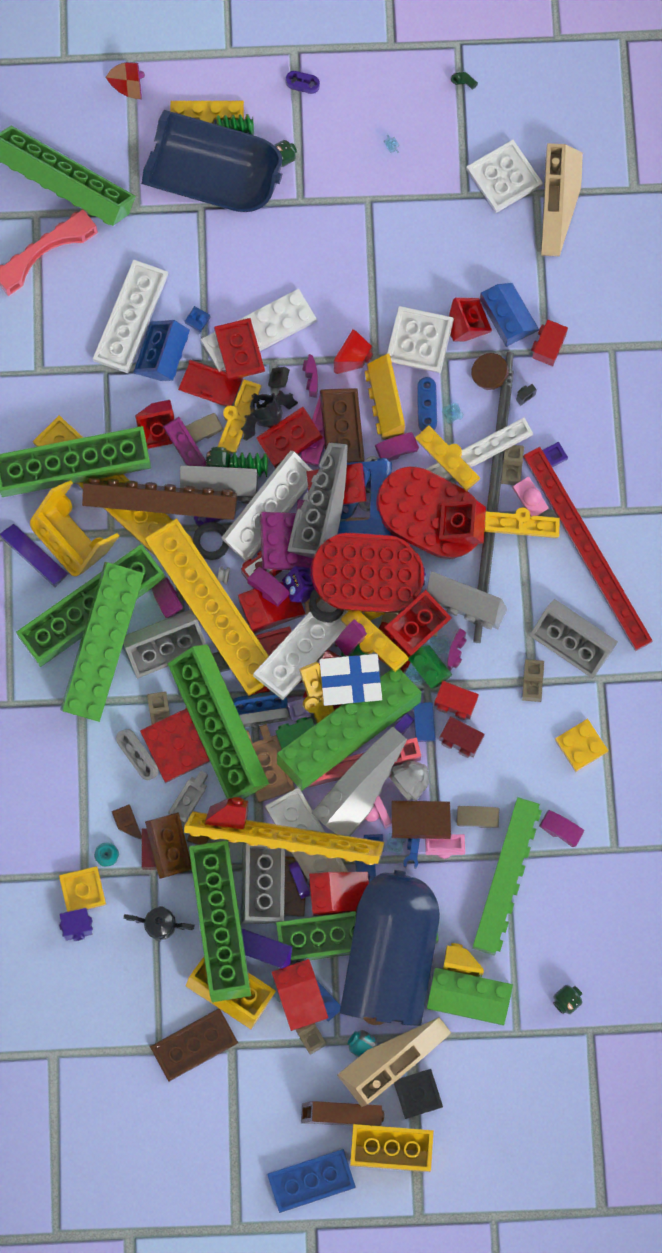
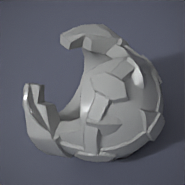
M406 761L401 765L391 768L389 778L408 801L411 799L417 801L429 784L427 766L415 761Z

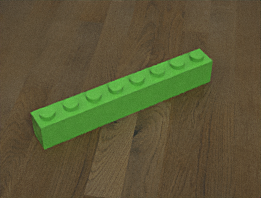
M517 797L472 949L494 956L496 951H501L503 940H500L502 932L506 933L509 924L505 920L507 914L512 913L514 903L511 900L513 895L517 896L520 884H517L518 876H523L525 865H522L524 858H528L531 849L528 846L529 839L533 840L536 833V828H533L534 822H539L542 810H539V803Z

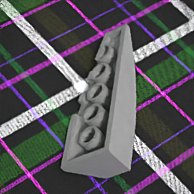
M328 444L319 463L318 473L312 478V486L303 498L305 501L301 509H298L288 546L289 552L313 558L322 543L337 535L346 481V444Z
M391 727L349 768L314 809L312 814L335 834L351 836L372 811L373 804L377 796L380 795L381 788L386 778L388 779L391 773L390 770L394 762L397 761L407 738L394 727Z

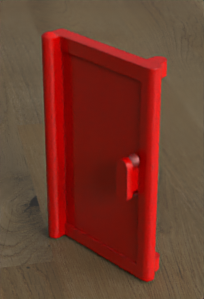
M189 360V365L178 390L226 407L233 406L243 378L228 381L225 371L219 372L216 368Z

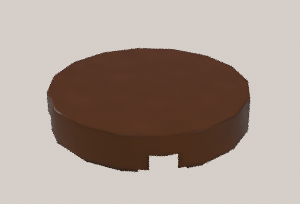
M486 353L474 362L471 375L479 387L485 390H494L500 387L505 379H507L509 367L506 360L499 354Z

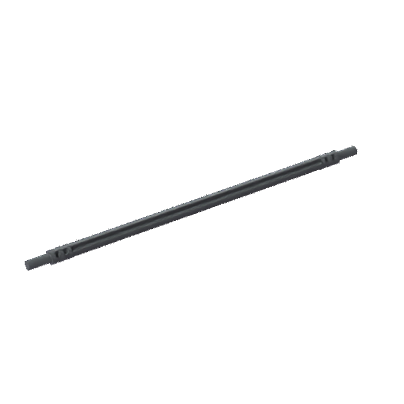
M512 352L506 353L509 375L500 389L496 432L508 426L514 374L512 370L514 353ZM505 450L494 455L492 459L487 512H498ZM484 532L478 590L486 593L489 592L495 533ZM475 621L473 623L475 624L473 642L481 643L483 626L480 622Z

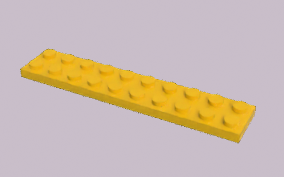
M59 415L33 440V444L38 447L83 437ZM123 474L100 478L101 481H108V479H117L123 483L130 481ZM84 482L76 483L83 489ZM103 508L153 555L154 553L144 538L173 521L165 513Z
M176 518L144 538L247 695L250 696L263 688L265 685L253 677V674L269 657L178 519Z
M192 811L184 827V833H189L191 836L202 835L214 840L220 838L227 839L232 843L245 842L251 846L264 845L270 849L282 848L289 852L301 851L308 855L319 854L327 858L338 857L344 858V860L349 862L355 860L362 861L368 865L378 864L384 849V842L251 820H246L244 830L205 825L207 813Z

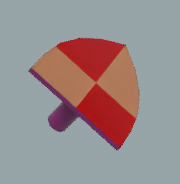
M124 62L116 65L109 71L105 78L119 93L126 97L142 99L140 79L144 78L145 74L143 71H139V63Z

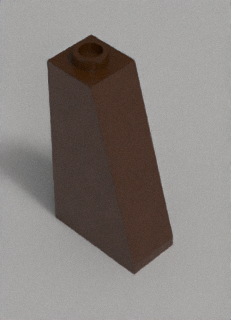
M319 1101L302 1103L301 1124L381 1126L384 1121L382 1105H366L361 1107L360 1104Z

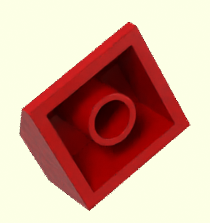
M477 500L442 503L439 540L465 545L484 543L486 506Z

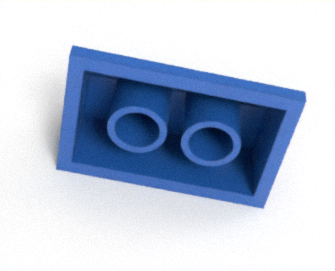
M513 283L497 284L481 292L480 302L506 347L539 331L538 326Z
M175 320L150 322L133 373L158 381H173L177 373L179 361L182 358L185 343L188 340L190 329Z

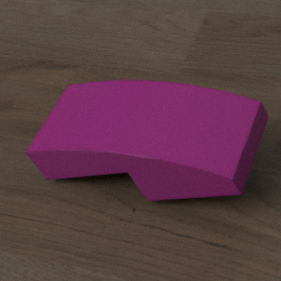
M309 354L308 360H304L302 371H305V378H310L306 386V390H309V397L317 398V367L313 355Z
M410 432L380 442L375 445L379 458H387L391 461L398 459L400 455L417 452L419 446L413 433Z
M260 567L247 578V584L261 591L263 598L276 606H279L290 595V592L276 578Z
M167 577L152 588L154 597L165 618L172 617L184 608L175 595L177 592Z
M354 619L336 639L335 644L346 657L352 654L356 646L364 640L367 635L365 628Z
M461 628L450 647L447 662L449 671L453 667L457 668L462 661L460 658L462 652L457 648L461 649L467 639H465L466 632Z
M551 810L546 812L539 825L540 828L551 836L559 837L571 847L577 846L585 831L575 823Z

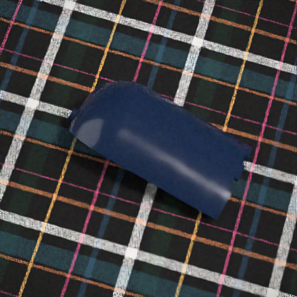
M164 110L158 120L154 142L157 143L154 152H150L143 169L141 184L229 210L252 212L265 206L271 199L276 184H280L283 175L280 173L282 155L272 143L263 138Z
M394 870V873H381L370 881L362 894L356 916L340 1014L364 1019V1017H376V1021L384 1023L396 1021L401 1022L402 1025L421 1026L440 913L437 899L430 887L420 879L407 876L405 871Z

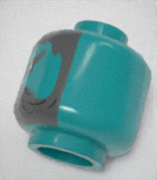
M364 1030L355 1031L348 1040L349 1051L359 1057L367 1050L377 1046V1039Z

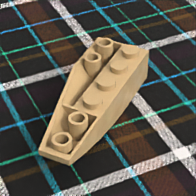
M547 143L541 256L560 257L581 190L583 153L566 144Z
M438 1017L367 1050L337 1074V1076L360 1106H366L451 1034V1031Z

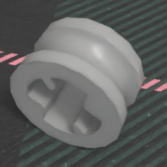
M220 566L217 578L219 582H224L227 585L230 568L223 569Z

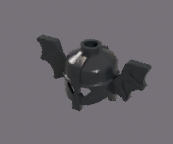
M280 390L277 395L275 393L271 395H257L254 393L251 395L253 398L250 403L252 413L244 416L246 421L245 425L241 428L244 433L243 439L247 441L255 435L256 423L259 426L268 428L277 425L283 414L281 405L291 409L298 404V401L294 400L293 394H284Z
M163 906L152 909L147 913L145 919L124 914L123 918L127 921H135L138 924L144 923V928L148 935L159 942L168 939L174 933L175 928L193 930L195 927L193 924L176 923L172 912Z

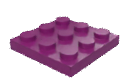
M260 513L262 569L291 570L294 566L308 567L311 571L313 558L288 551L296 513Z

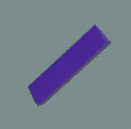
M12 524L0 533V537L54 587L68 575L63 568L15 524Z
M242 928L246 956L279 968H285L290 965L292 946Z

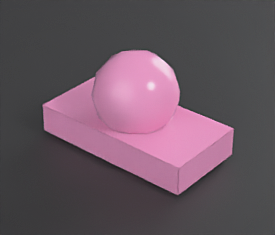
M529 476L512 486L524 507L530 512V516H538L549 509L542 498L541 492L535 487Z
M377 796L373 804L374 807L365 820L373 822L380 818L386 829L391 826L392 821L380 796Z
M451 834V839H425L426 855H437L443 859L449 858L451 855H465V834Z

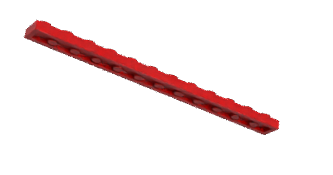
M541 447L523 455L525 462L557 517L560 518L561 524L634 650L637 651L652 643V638Z

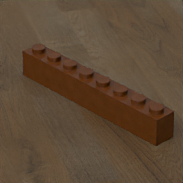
M90 477L83 483L82 506L234 520L236 516L237 493H233L229 489L214 491L213 488H203L199 490L193 486L177 488L173 484L157 486V483L147 482L144 485L138 484L137 481L123 483L117 479L101 481L97 477Z

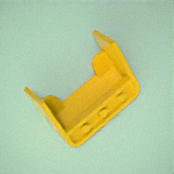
M70 480L49 491L30 519V527L72 576H78L105 556L120 535L116 533L106 539L97 537L93 541L87 537L69 516L72 510V503L65 494L73 484Z

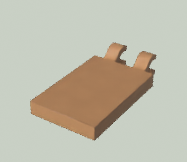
M267 724L259 726L263 740L252 743L249 731H246L269 782L267 786L255 792L258 803L289 793L295 789L292 780L277 765V753L282 749L277 735L271 737Z

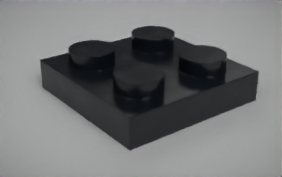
M431 1069L399 1078L394 1082L405 1119L443 1108Z

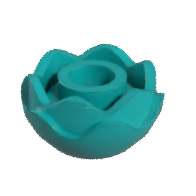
M108 842L100 844L94 853L95 860L103 867L114 865L119 856L116 846Z

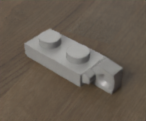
M200 771L196 779L191 777L183 787L168 814L179 812L181 822L186 823L205 792L207 785L204 783L208 774Z

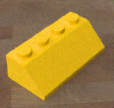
M389 353L368 363L367 370L364 371L366 382L370 381L371 388H368L369 398L374 400V406H372L373 416H377L378 423L375 424L377 435L381 434L382 440L402 435L405 430L404 417Z
M204 957L193 970L186 983L187 988L249 1029L254 1027L276 990L248 972L251 996L212 1002Z
M353 1124L350 1166L431 1172L434 1130Z

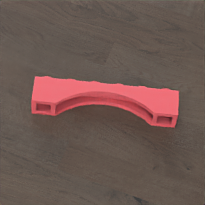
M83 209L80 212L73 213L70 219L59 223L52 232L45 233L35 244H29L21 254L14 255L8 263L0 265L1 288L10 296L24 285L30 268L38 258L49 250L64 244L84 243L98 233L95 223Z
M417 737L406 741L397 761L394 762L392 767L401 765L406 761L416 762L421 760ZM364 753L348 756L308 787L340 780Z

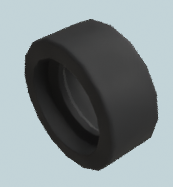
M204 523L194 533V545L204 559H219L226 554L229 546L223 541L222 546L218 550L209 552L202 548L200 539L205 532L211 530L223 536L226 529L219 523Z
M315 589L312 591L309 600V610L313 617L326 623L338 620L342 616L344 610L336 609L333 612L321 611L316 605L319 594Z

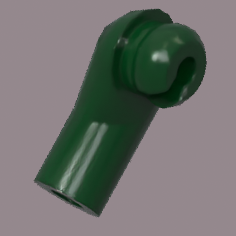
M466 72L454 73L451 76V82L455 85L466 84L472 90L478 85V82Z

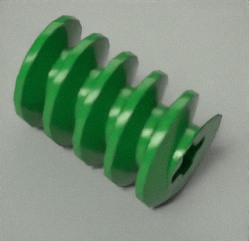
M239 114L237 120L234 115H231L230 120H228L227 115H224L223 120L217 115V125L244 133L249 132V134L254 135L253 117L250 119L249 114H246L245 119Z
M233 452L232 457H230L229 468L257 469L259 477L262 476L263 472L268 477V458L266 453L263 454L261 459L258 453H256L254 458H252L251 453H248L247 458H245L243 452H241L239 457H237L236 452Z

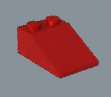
M256 588L238 595L247 623L254 634L306 615L302 603L290 601L289 596L279 606H276L263 598L262 592Z
M425 590L387 624L384 629L411 656L446 625L452 617Z
M323 872L309 874L312 916L356 912L362 894L369 884L368 872Z
M309 959L272 971V976L291 1031L328 1019Z

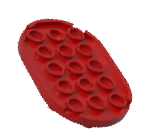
M411 466L392 472L380 485L376 499L377 511L379 510L383 525L396 537L433 556L443 559L461 557L468 554L478 545H465L439 540L442 503L476 500L471 493L466 492L462 487L424 468Z
M342 533L329 538L319 546L311 563V579L319 596L326 603L337 609L391 613L406 608L418 597L424 583V567L418 553L416 554L409 546L410 544L403 539L388 535Z

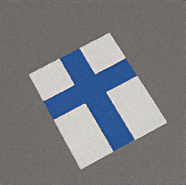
M378 654L319 659L324 706L382 700Z

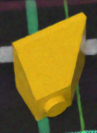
M451 943V946L447 945L443 965L444 970L482 977L484 969L471 953L463 948V945Z

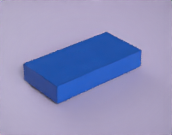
M433 702L419 703L414 707L415 736L417 741H435Z

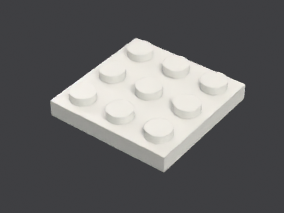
M514 140L509 141L466 167V170L495 213L543 186V182Z
M399 306L387 354L390 353L392 363L441 373L454 318Z

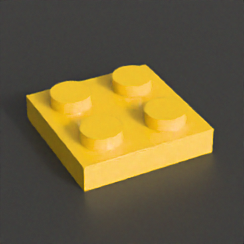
M588 719L555 738L556 743L575 772L609 751Z
M97 866L59 875L67 912L87 908L88 910L106 905Z

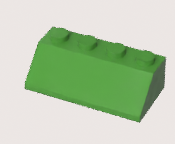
M435 968L427 1009L504 1026L513 984Z

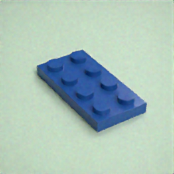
M344 1149L267 1174L279 1213L356 1188Z

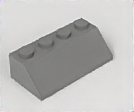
M180 465V488L193 486L199 490L213 488L214 491L229 489L233 493H237V501H241L244 504H248L257 493V469Z
M431 571L427 592L441 607L447 609L448 613L455 616L457 614L463 615L465 620L472 623L478 621L483 627L490 630L492 627L495 629L499 628L507 611V607L501 598Z
M556 599L547 606L529 635L592 679L618 643V641Z
M190 609L127 634L123 645L138 679L168 667L169 662L191 647L206 645L198 620Z
M247 843L242 846L241 924H268L284 921L285 849H270L264 845L251 846Z

